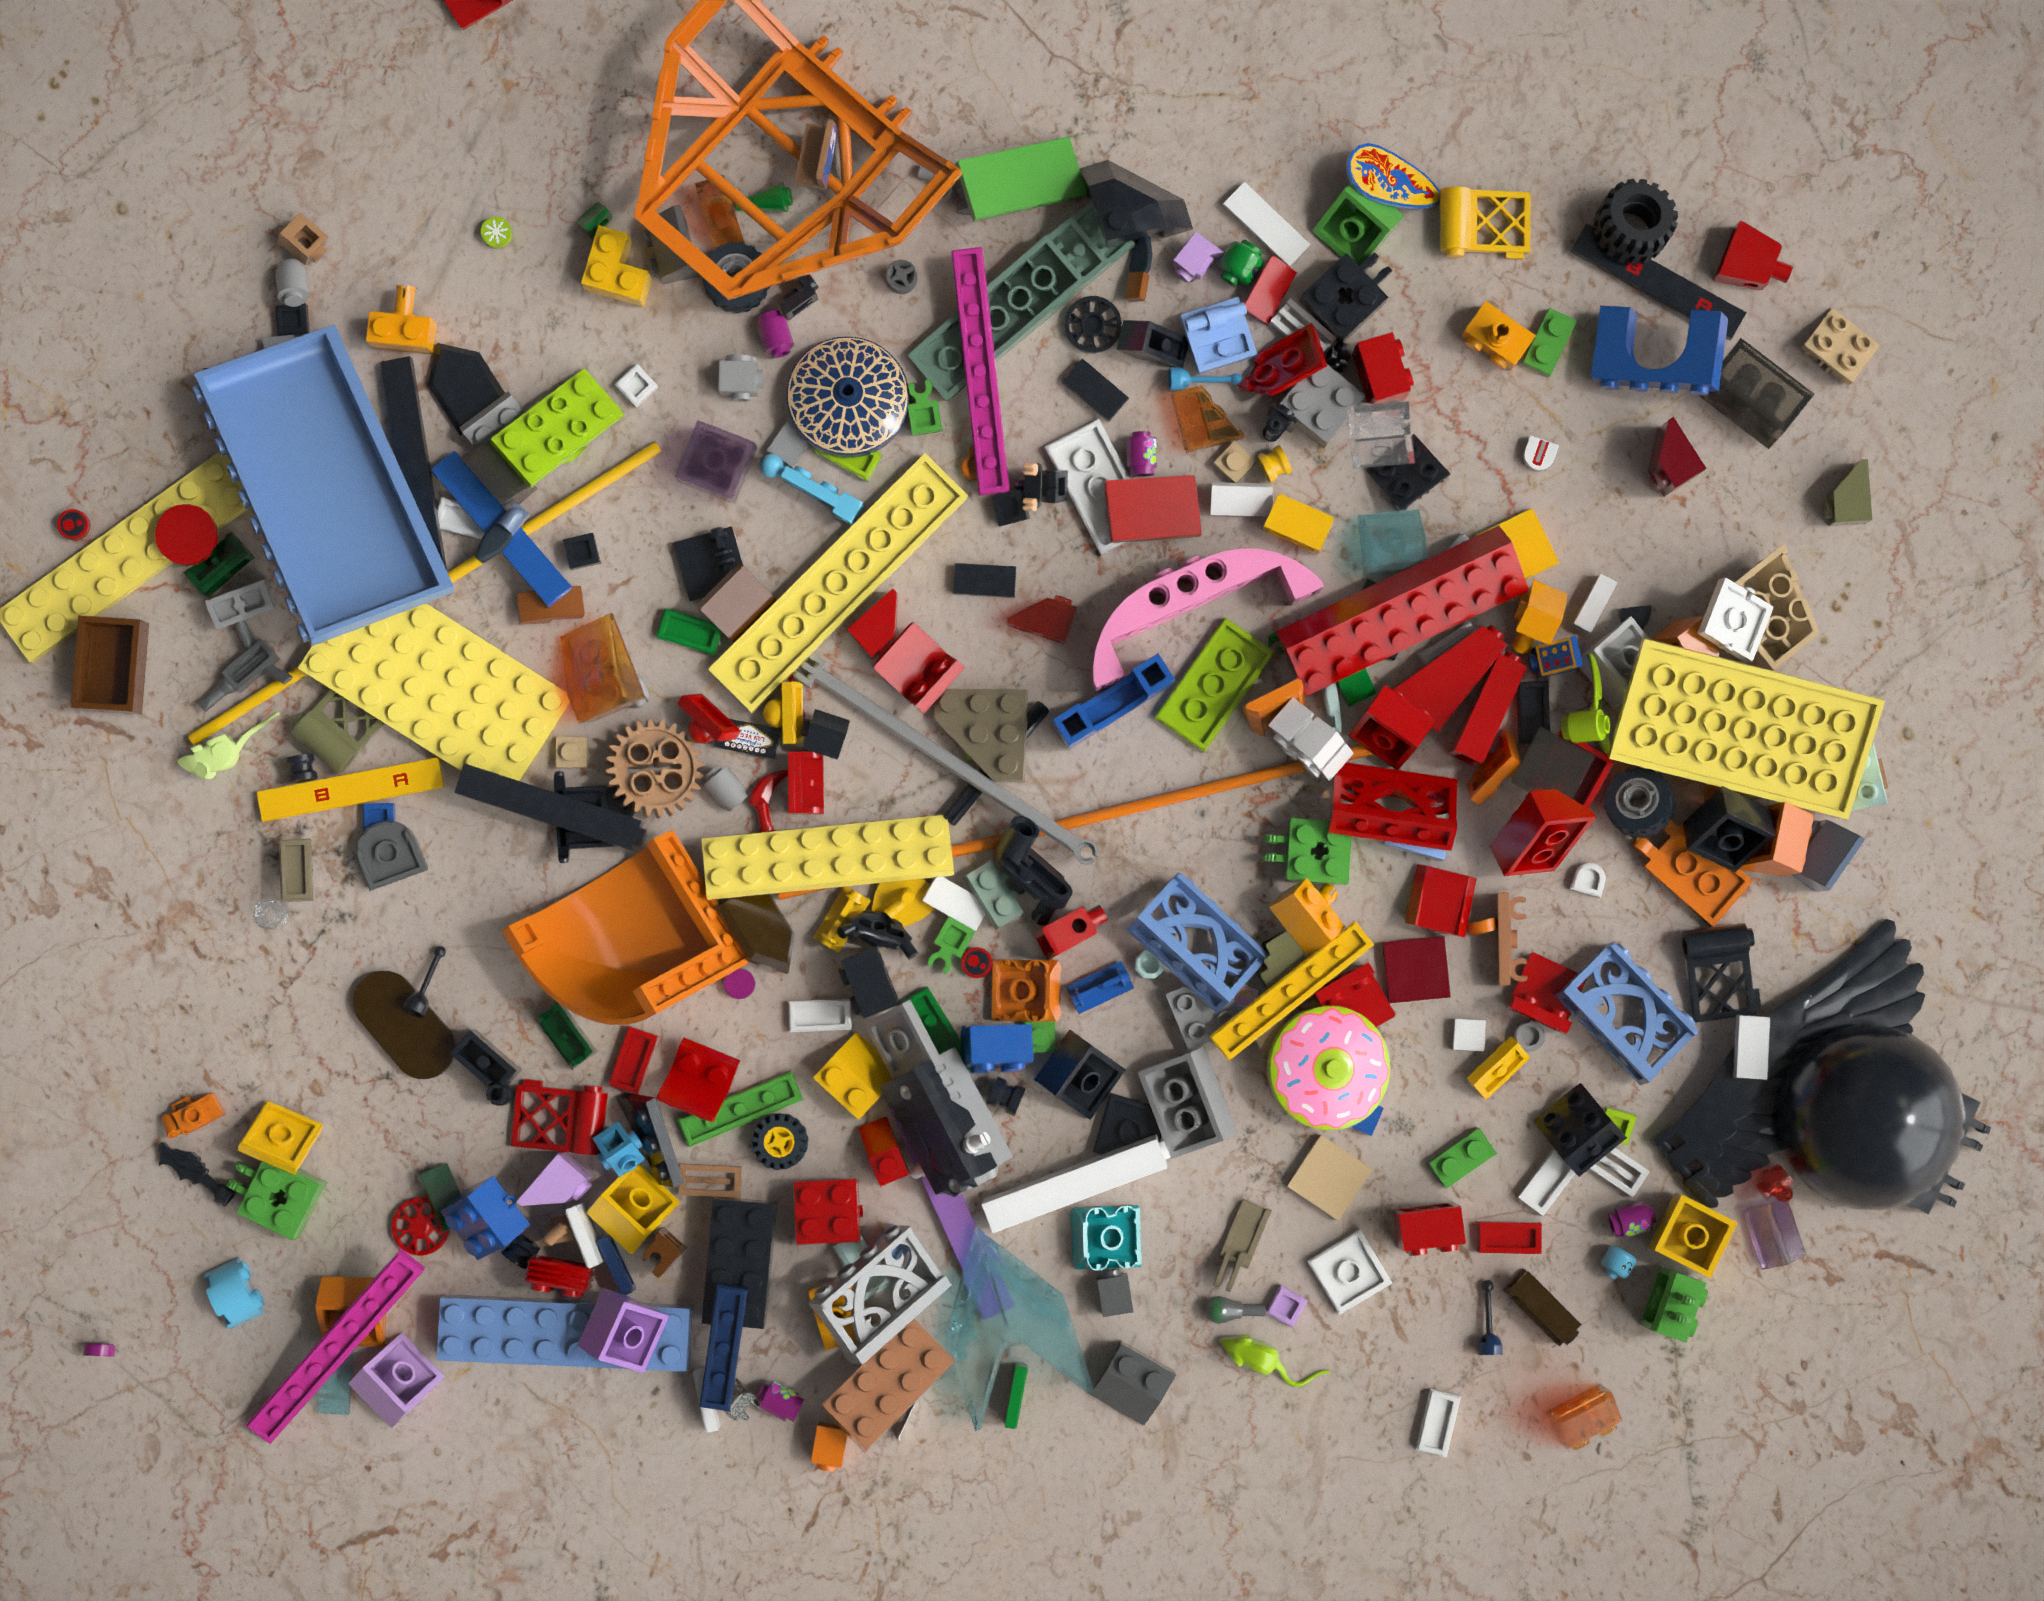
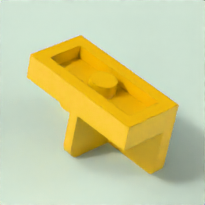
M1278 494L1262 531L1318 555L1332 526L1334 517L1283 494Z

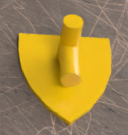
M925 879L879 883L872 905V911L886 913L890 918L901 922L903 927L922 920L936 908L922 901L930 886Z

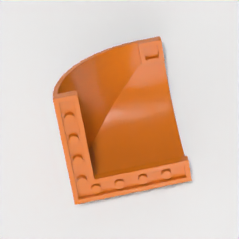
M673 829L652 839L646 844V848L586 886L502 930L514 953L534 981L550 997L571 1012L583 1018L609 1025L637 1023L652 1017L750 963L715 910V908L720 906L717 900H707L705 881Z

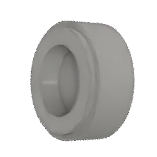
M1523 1021L1515 1027L1513 1038L1519 1042L1525 1051L1531 1052L1538 1050L1543 1045L1545 1032L1539 1023Z

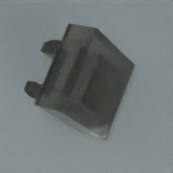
M736 1378L731 1410L724 1412L735 1421L739 1418L749 1420L750 1417L745 1410L750 1404L759 1407L760 1403L746 1384Z

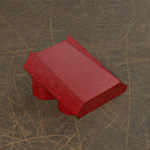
M1417 864L1412 881L1410 900L1405 910V923L1465 938L1477 878Z

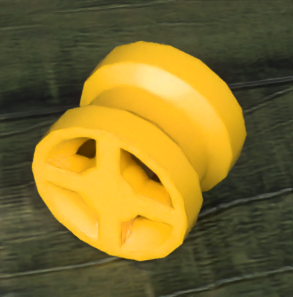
M1280 445L1274 447L1273 451L1267 455L1262 453L1257 456L1260 468L1269 483L1276 481L1279 475L1292 473L1289 460Z

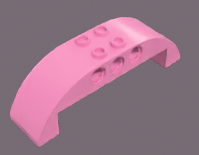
M1262 549L1229 550L1204 559L1197 555L1184 561L1181 569L1173 572L1171 568L1158 572L1154 575V581L1142 586L1128 596L1111 614L1104 626L1095 650L1092 669L1093 689L1096 693L1118 683L1124 678V671L1112 645L1274 573H1276L1290 606L1319 594L1324 587L1322 581L1311 570L1296 560L1277 552ZM1207 569H1215L1219 572L1221 578L1211 580L1206 576L1205 571ZM1187 581L1191 584L1193 590L1184 593L1178 589L1177 583ZM1154 593L1160 594L1165 602L1162 605H1154L1150 602L1149 596Z

